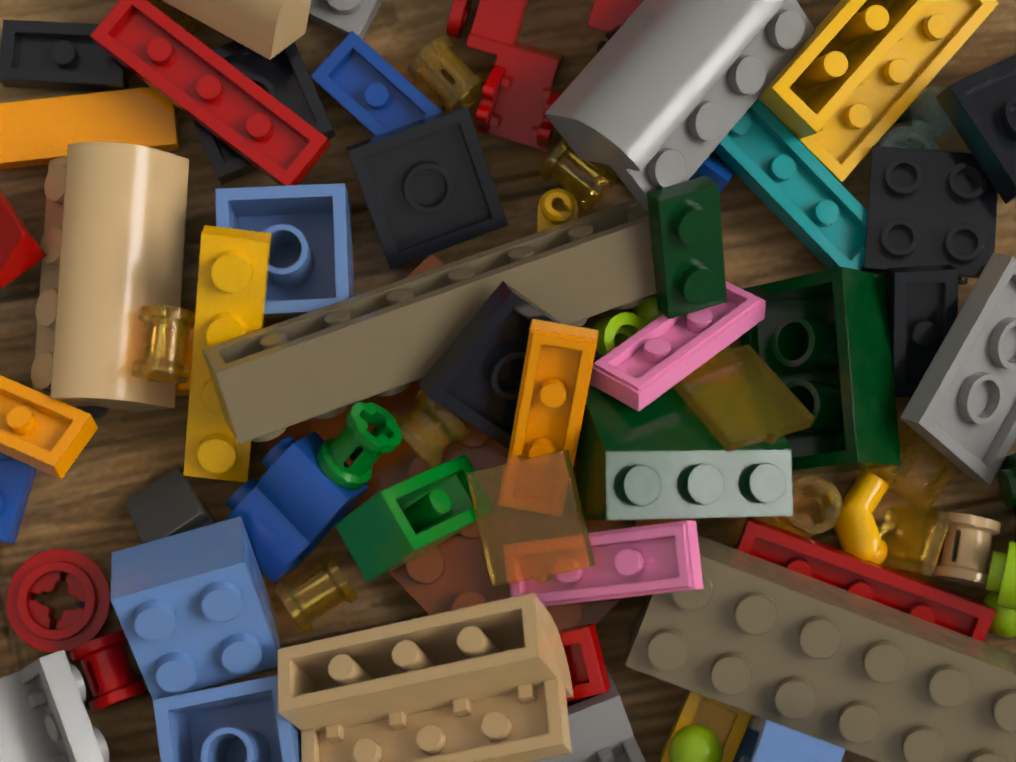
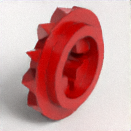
M52 549L38 553L19 567L9 584L6 608L10 624L25 643L37 650L55 653L64 649L65 652H69L71 649L89 642L101 634V629L107 616L112 611L110 604L111 583L105 577L97 562L82 553L69 549ZM61 582H65L68 584V594L72 597H77V601L85 602L84 608L76 607L75 610H64L61 620H57L54 618V608L50 605H45V601L35 600L36 594L46 595L47 592H58Z

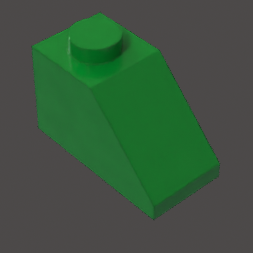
M466 454L378 492L337 522L335 527L366 582H369L412 561L491 515L498 509Z

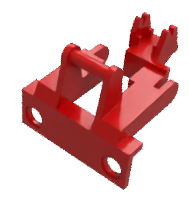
M472 0L453 1L447 24V36L460 39L469 20ZM480 0L466 46L497 55V58L482 89L481 103L475 115L477 131L547 152L555 127L546 117L545 112L563 93V91L553 89L552 86L556 72L561 67L564 55L518 42L530 0ZM595 0L587 26L610 32L615 27L624 24L644 0Z

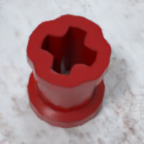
M123 630L96 638L69 651L71 660L80 662L93 698L89 702L92 713L113 707L146 693L143 682L137 681L124 647L128 640Z

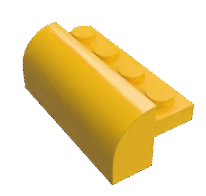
M841 0L816 27L812 35L765 88L758 99L842 183L868 154L872 146H875L999 3L996 0Z

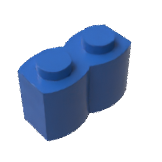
M315 431L298 441L291 435L280 441L263 459L262 463L268 470L259 482L255 478L248 480L226 503L232 512L225 520L241 516L259 568L273 584L297 568L369 488L367 484L355 490L343 488L323 473L318 465L316 455L318 448L324 440Z

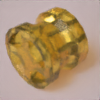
M422 389L414 396V406L406 414H396L394 416L398 427L402 431V442L431 469L442 461V451L451 442H461L470 433L466 425L455 414L427 397Z

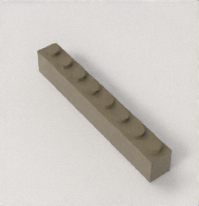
M632 199L202 349L225 421L239 445L248 441L264 442L280 436L284 433L286 427L311 418L328 419L343 413L350 404L374 395L386 397L404 391L410 385V382L421 379L428 373L502 281L566 325L581 327L587 322L589 317L605 311L634 308L643 303L645 297L656 293L649 211H645L636 199Z

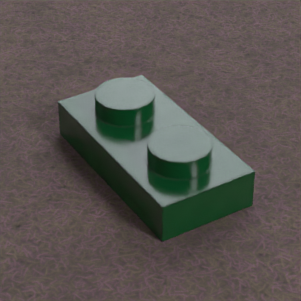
M703 176L647 192L658 310L668 319H672L727 302L718 184L708 176Z

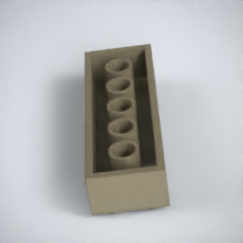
M698 535L704 589L646 595L628 641L626 667L839 746L876 762H1016V654Z

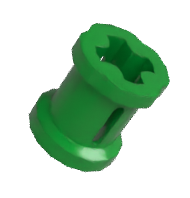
M357 402L347 412L346 426L337 437L328 438L317 450L318 465L323 473L343 488L352 490L362 488L372 477V466L383 453H391L402 441V431L398 427L395 418L387 410L375 403ZM373 424L374 429L369 433L367 431L368 425ZM348 458L352 459L351 465L345 467V461Z

